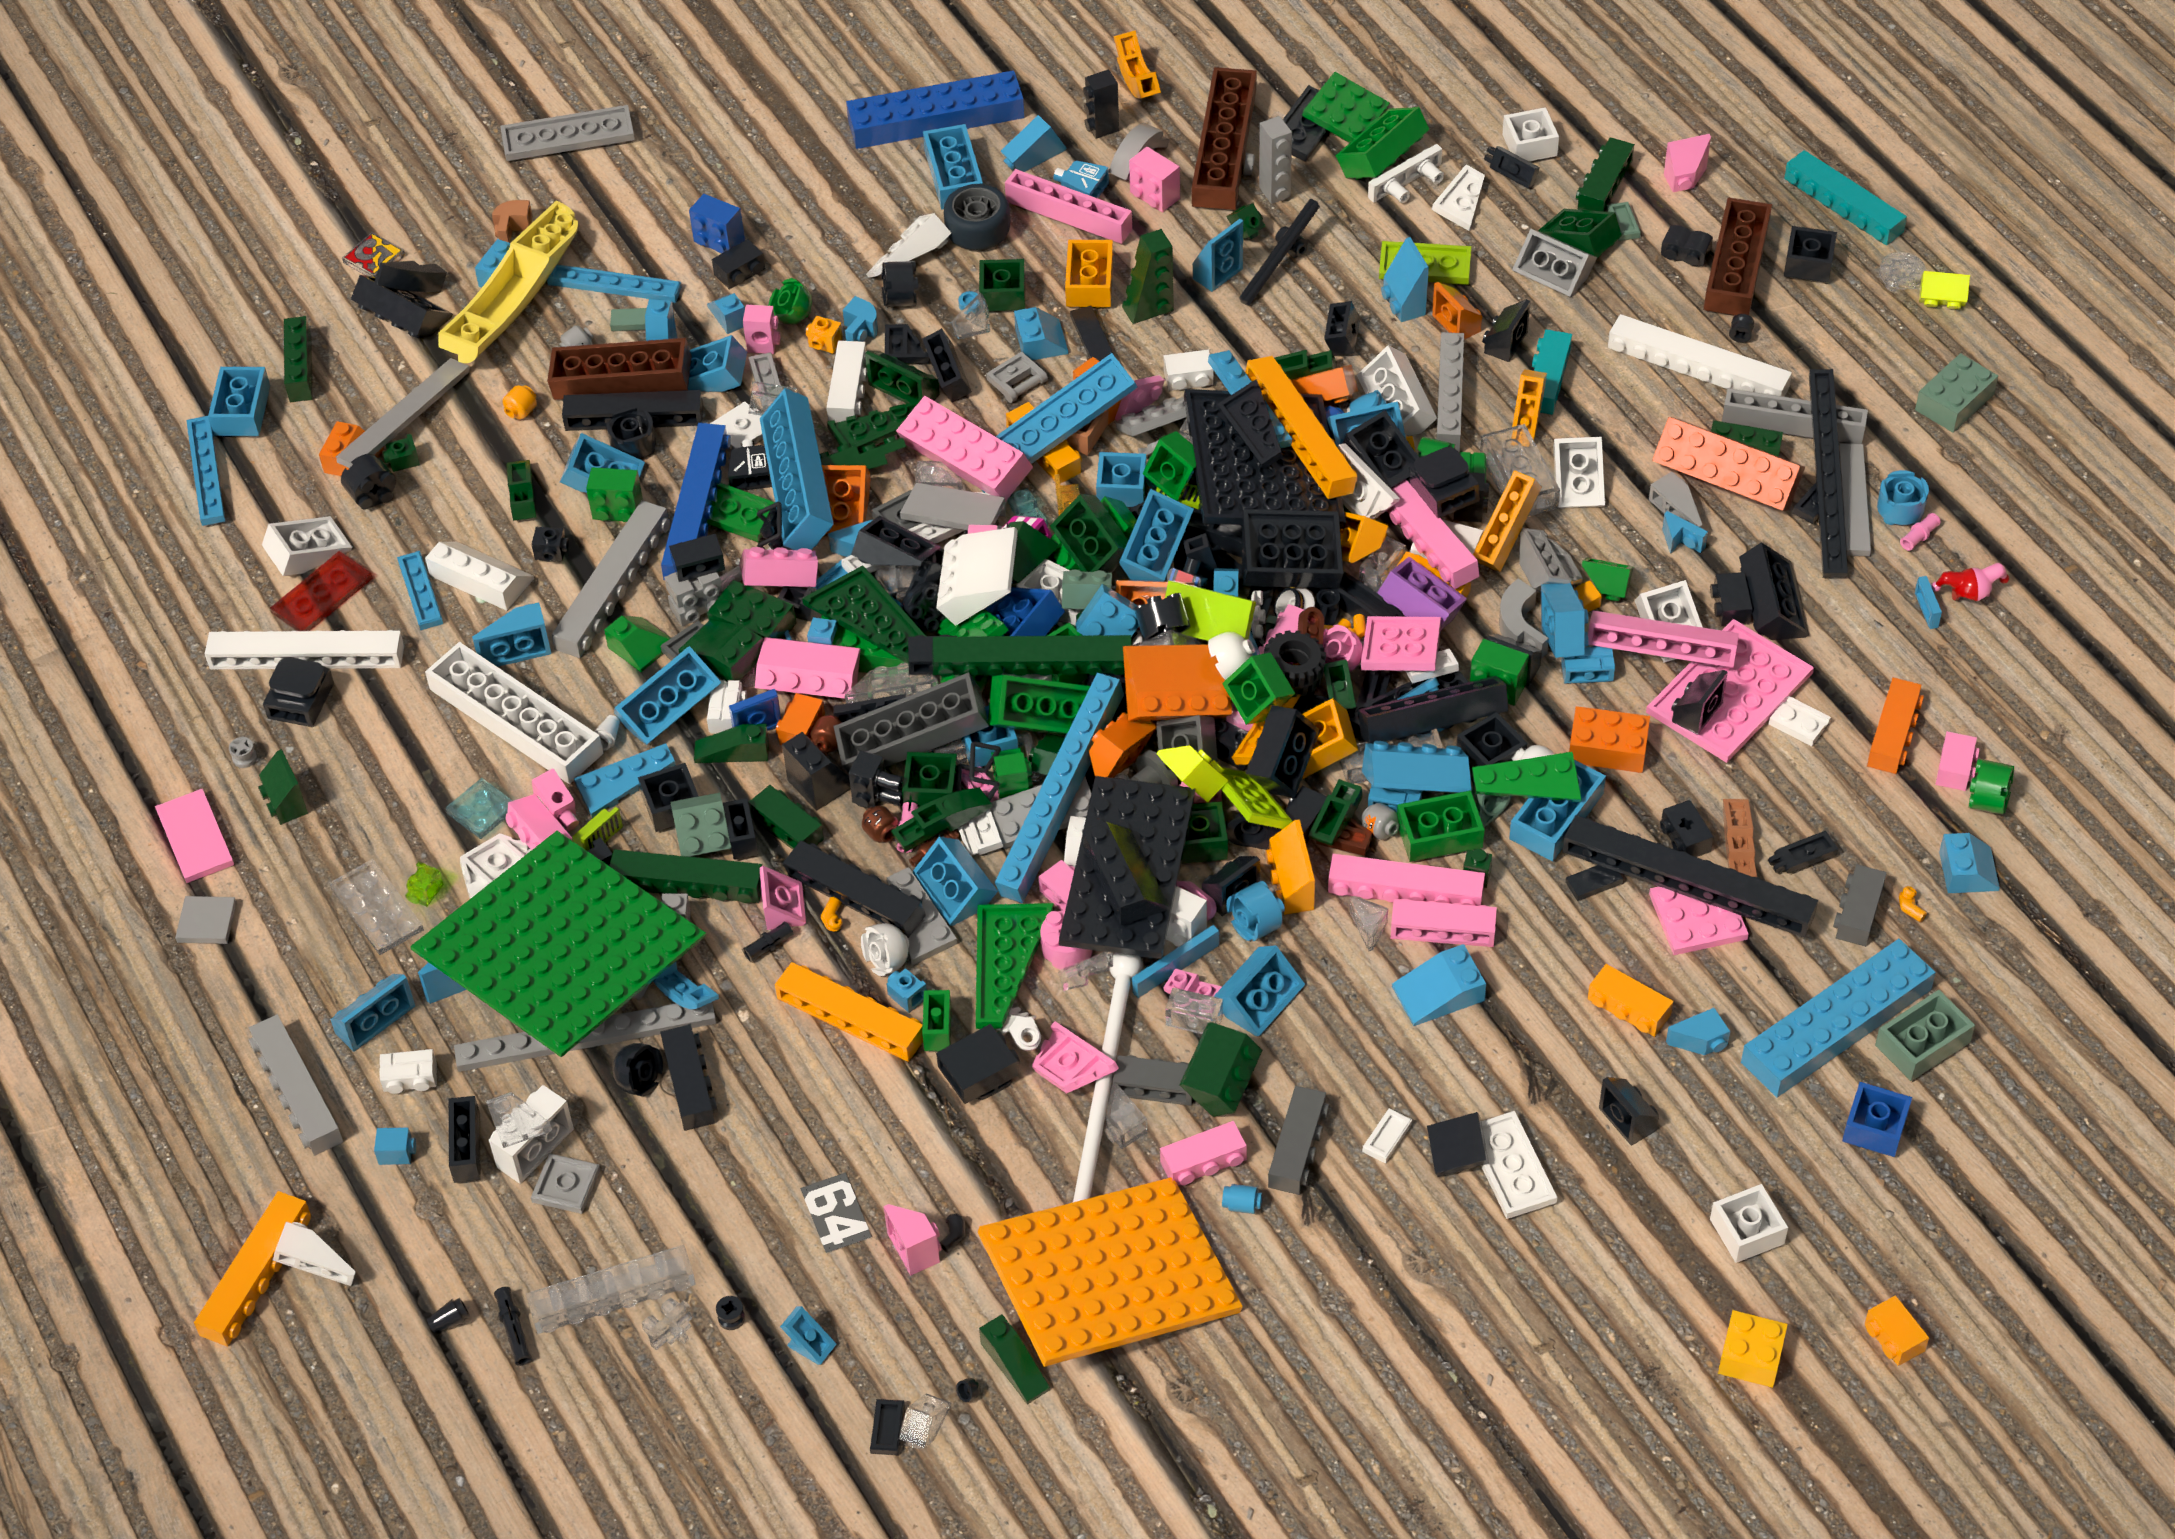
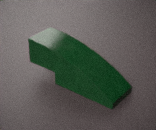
M1307 350L1274 357L1277 363L1281 365L1286 376L1291 380L1337 368V361L1332 350L1309 355Z
M530 460L507 463L508 489L513 521L536 518Z
M1338 779L1332 794H1328L1308 837L1332 846L1343 833L1363 798L1362 787Z

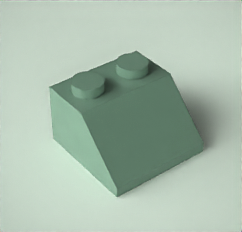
M1080 570L1063 571L1062 608L1085 609L1102 584L1111 589L1112 573L1104 571L1081 572Z

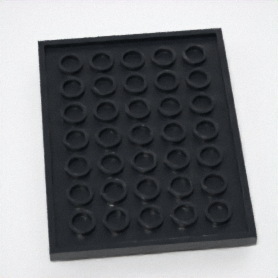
M1185 389L1184 403L1190 442L1193 444L1196 461L1195 475L1203 524L1242 525L1243 509L1337 511L1339 513L1340 529L1345 528L1346 519L1341 496L1328 499L1291 446L1281 448L1284 455L1283 458L1266 469L1262 468L1217 405L1231 396L1229 391ZM1301 394L1330 437L1322 394Z

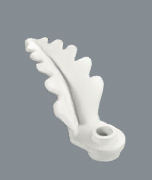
M1011 1007L1003 1028L995 1030H999L1002 1034L1010 1031L1020 1049L1025 1051L1034 1050L1041 1041L1040 1031L1034 1022L1036 1016H1028L1029 1013L1027 1012L1019 1013L1021 1011L1019 1007ZM1026 1034L1030 1035L1032 1041H1024L1023 1036Z

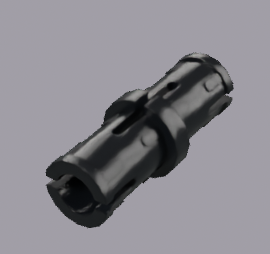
M784 921L770 932L760 934L759 939L744 947L742 951L745 957L750 962H753L767 951L772 952L776 949V945L793 936V930Z

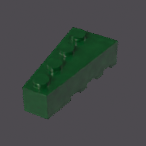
M1159 229L1141 235L1135 255L1136 265L1131 270V284L1127 285V299L1122 304V308L1132 324L1174 311L1173 246L1163 230Z

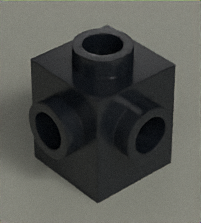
M535 527L531 544L534 559L563 562L565 552L569 551V538L565 537L564 528Z

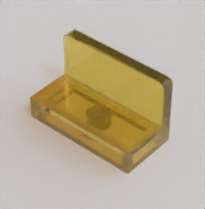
M1054 474L1059 517L1079 495L1078 484L1060 486L1059 474Z

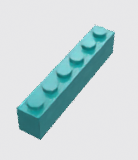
M1803 150L1787 162L1785 180L1850 221L1876 240L1887 246L1904 233L1906 215L1809 152Z

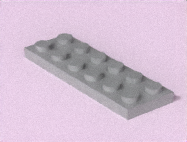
M628 105L500 126L506 161L635 140Z

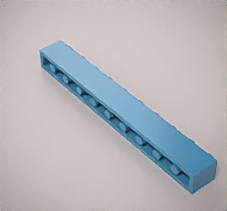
M1100 673L1096 674L998 874L995 884L1000 896L1024 903L1091 764L1089 750L1094 744L1092 738L1098 730L1102 729L1104 731L1106 726L1112 721L1124 696L1120 679Z

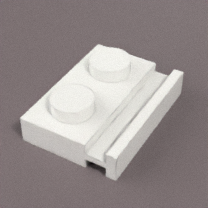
M1788 696L1787 700L1770 717L1769 725L1813 746L1824 732L1825 727L1830 724L1831 717Z
M990 809L958 828L964 846L971 856L978 853L982 855L1003 847Z

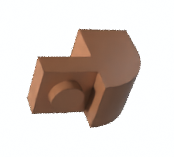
M510 200L498 205L494 209L492 219L496 238L510 243L512 231H524L532 223L533 214L530 200Z

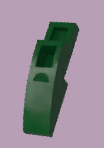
M897 435L884 439L885 444L876 447L875 443L863 447L862 453L858 452L856 445L851 446L850 443L837 447L838 452L829 455L828 451L819 455L821 465H866L870 469L888 464L885 454L906 447L903 437L897 438Z
M980 787L957 791L937 798L911 812L913 818L891 831L906 853L946 828L950 832L954 831L992 808L993 805Z

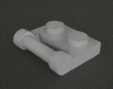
M1023 352L986 373L987 380L1005 396L1009 403L1017 400L1019 395L1038 383L1043 384L1048 380L1046 373ZM1033 375V377L1012 389L1010 387L1026 376Z

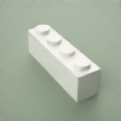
M838 341L827 402L828 421L835 420V423L845 421L846 417L855 415L857 418V415H861L862 402L860 398H864L865 387L862 384L863 381H867V368H865V353L867 351L865 342Z

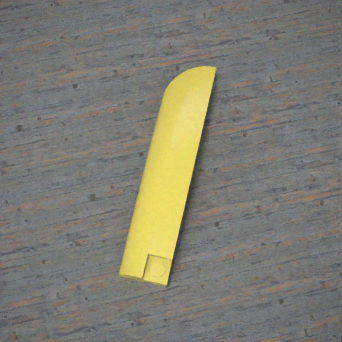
M555 201L510 243L509 250L477 295L455 318L438 332L440 348L458 354V362L470 363L515 321L546 282L577 233L578 220H576L575 213L568 206Z

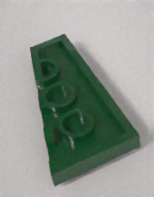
M919 401L889 408V411L885 412L871 411L869 415L856 418L855 415L846 417L845 421L835 423V420L827 421V428L840 446L850 443L851 446L856 445L858 452L863 451L862 448L873 443L877 445L884 442V439L888 437L898 436L899 434L896 430L917 406Z

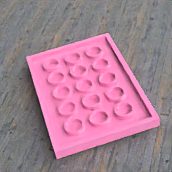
M1734 619L1722 630L1739 633L1734 667L1691 661L1646 708L1647 714L1726 763L1770 719L1777 708L1787 700V697H1791L1813 674L1814 670L1813 666ZM1720 670L1728 672L1723 703L1698 735L1672 722L1673 711H1671V707L1676 698H1681L1684 695V690L1690 681L1694 682L1699 674Z

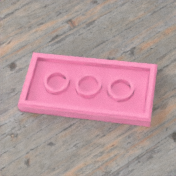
M203 789L155 806L186 883L234 865Z

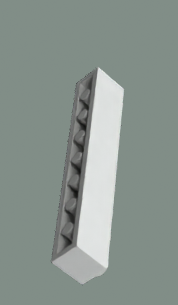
M1621 314L1609 332L1608 348L1726 389L1731 388L1785 397L1790 387L1792 372Z
M393 630L209 632L205 657L210 669H275L278 662L287 657L318 662L330 669L401 668L404 643L401 632Z

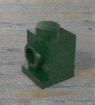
M408 434L405 439L387 443L385 445L386 450L382 451L385 463L391 464L393 472L420 465L411 434Z
M1467 849L1463 870L1485 873L1484 888H1487L1492 869V854L1486 853L1482 849Z

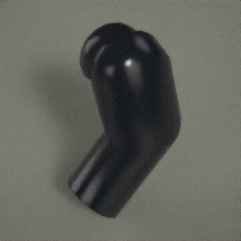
M958 1213L950 1214L946 1218V1223L949 1224V1234L940 1242V1245L947 1253L961 1242L966 1235L965 1220Z

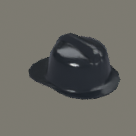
M1241 813L1237 814L1235 819L1226 825L1227 838L1230 842L1238 846L1263 850L1269 849V839L1282 830L1280 828L1250 823Z

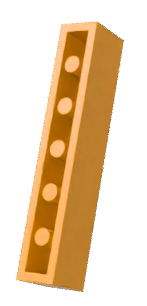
M791 962L775 983L777 999L907 1062L910 1061L923 1043V1025L917 1019L899 1014L896 1009L892 1007L887 1008L877 1003L871 997H864L848 986L843 987L833 982L827 976H820L812 972L804 965L799 966Z
M280 1191L276 1193L194 1321L199 1336L228 1347L232 1339L239 1335L244 1320L253 1313L258 1298L266 1292L270 1279L282 1266V1263L273 1261V1257L285 1223L298 1222L305 1226L309 1224L311 1213L306 1201Z

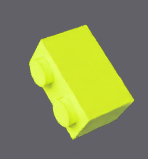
M1924 271L1921 276L1919 303H1924V306L1937 307L1938 304L1947 305V308L1961 309V306L1965 307L1968 300L1970 275Z

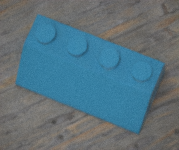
M1150 489L1119 561L1130 580H1165L1194 510L1193 508Z
M689 646L614 708V714L634 736L645 745H648L718 687L721 681Z
M1374 741V744H1365L1362 773L1373 787L1458 793L1471 790L1469 759L1460 747L1450 745L1446 746L1445 749L1437 748V746L1432 744L1414 747L1410 743L1400 742L1398 745H1389V743L1384 741Z

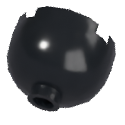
M632 1043L623 1047L617 1053L613 1062L614 1081L626 1093L643 1097L651 1094L659 1084V1082H655L658 1073L662 1074L663 1058L660 1051L652 1047V1045L643 1043Z

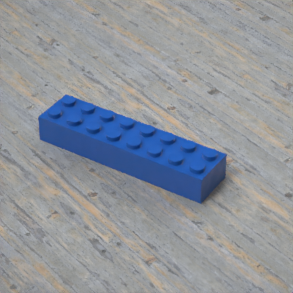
M1014 71L846 101L848 122L856 149L923 137V131L962 124H966L968 129L1024 118L1023 96Z

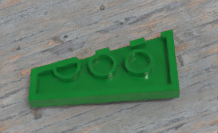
M1573 752L1472 767L1476 794L1508 797L1512 795L1523 796V798L1537 797L1549 798V800L1559 801V799L1581 802Z

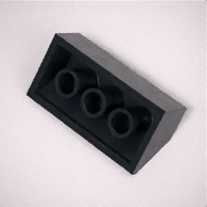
M359 275L351 300L358 303L360 309L375 312V317L392 321V326L399 329L405 328L408 330V334L415 338H421V336L431 337L453 315V313L412 291L377 285L374 283L376 279L374 276Z
M1762 542L1739 557L1741 563L1740 571L1745 573L1753 609V626L1756 632L1770 640L1806 638L1809 636L1792 562Z
M1104 822L1082 830L1083 848L1120 925L1169 910V905L1131 829Z

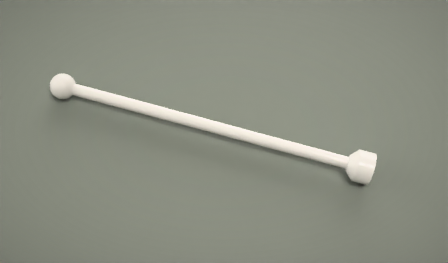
M1114 953L1109 962V969L1115 978V984L1102 1047V1053L1115 1062L1132 977L1140 973L1143 968L1140 956ZM1114 1072L1097 1079L1095 1083L1073 1202L1088 1199L1091 1196Z

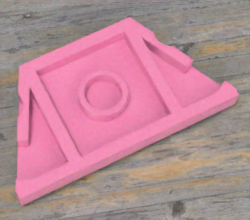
M1056 1021L1050 1027L1053 1031L1050 1039L1044 1040L1041 1051L1032 1064L1036 1073L1066 1094L1119 1069L1114 1060Z

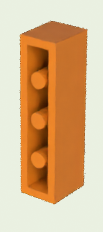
M1892 677L1870 750L1867 767L1896 774L1899 765L1904 766L1908 752L1904 750V746L1910 747L1913 732H1909L1910 727L1915 728L1919 715L1915 713V709H1921L1924 695H1920L1921 684Z

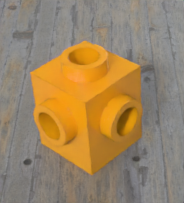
M816 316L812 324L810 323L806 329L809 347L834 354L838 341L843 339L841 322Z

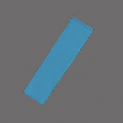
M420 551L397 557L420 631L442 625L443 620Z
M1214 925L1210 926L1162 959L1133 976L1132 993L1137 998H1140L1169 979L1175 969L1182 970L1218 947L1219 930Z

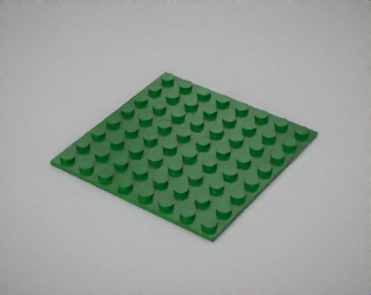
M555 831L412 944L410 948L555 1054L563 1057L706 937V932L562 833Z

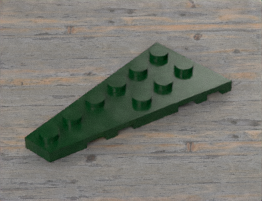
M863 565L802 598L803 605L830 620H837L838 625L907 664L908 637L926 636Z

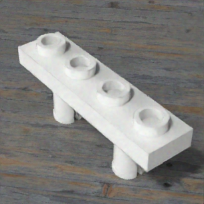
M1435 144L1418 155L1407 159L1395 168H1391L1386 173L1372 179L1369 182L1368 198L1374 203L1391 194L1400 203H1405L1410 197V192L1403 187L1404 185L1422 175L1427 176L1434 184L1440 183L1444 178V173L1437 167L1442 163V148Z

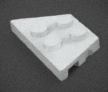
M1347 444L1338 445L1337 448L1341 454H1344L1346 461L1357 473V482L1355 483L1353 494L1341 496L1343 505L1352 514L1366 516L1374 520L1399 502L1400 498Z
M499 833L460 856V866L469 898L471 899L529 853L531 849L521 840H514L509 836Z

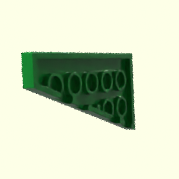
M1054 903L978 905L976 1029H981L989 1024L994 1029L1003 1028L1040 944L1041 926L1047 914L1054 911Z

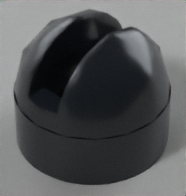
M966 1378L957 1383L956 1392L963 1402H969L979 1396L981 1386L975 1379Z

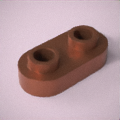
M1308 607L1299 614L1298 631H1301V634H1311V638H1317L1319 644L1323 645L1324 616L1318 608Z

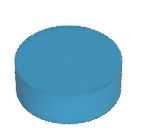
M968 291L959 296V308L963 312L973 313L980 309L978 293Z

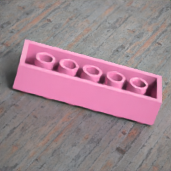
M926 396L921 399L896 430L910 448L986 493L1005 497V502L1033 468L1023 452Z

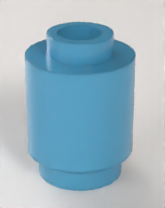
M1237 1184L1224 1186L1223 1208H1228L1229 1211L1255 1214L1256 1209H1261L1262 1193L1258 1192V1187Z

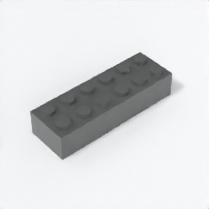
M966 673L835 725L834 731L842 766L849 774L860 750L882 756L885 768L906 760L907 752H926L987 728L989 724L980 687L970 673Z

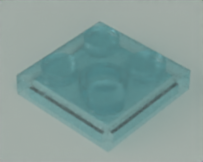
M480 778L446 807V812L475 836L482 839L506 819L508 802L512 800L486 780Z

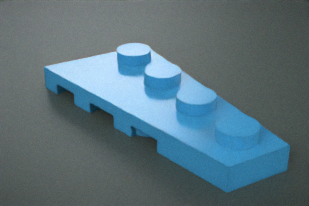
M665 743L576 777L574 781L593 819L603 809L607 807L612 808L617 805L618 800L625 795H632L639 791L638 777L675 766L676 764Z

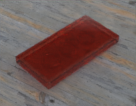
M338 551L271 606V613L296 631H310L373 579L372 573Z

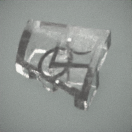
M1102 952L1086 960L1059 969L1058 974L1063 991L1087 986L1088 976L1110 971L1109 967H1113V953Z

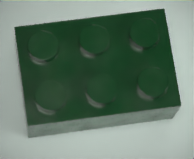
M1079 494L1050 527L1082 572L1104 571L1112 573L1120 565L1119 561L1128 543V539L1096 495Z
M735 580L731 581L707 612L708 620L744 626L761 636L763 641L765 637L785 639L784 633L787 630L790 632L797 623L793 604Z

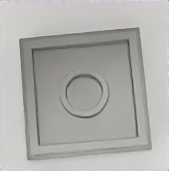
M185 896L175 937L177 943L227 944L237 903L235 897Z
M549 1153L532 1193V1203L582 1214L601 1170L600 1165Z

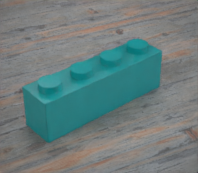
M1545 329L1543 338L1538 339L1537 351H1539V354H1534L1532 367L1535 368L1534 371L1547 373L1540 413L1554 414L1571 351V333Z

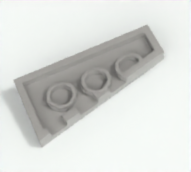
M909 867L886 877L888 885L893 884L902 893L918 897L922 901L926 914L908 938V951L912 966L957 945V938Z

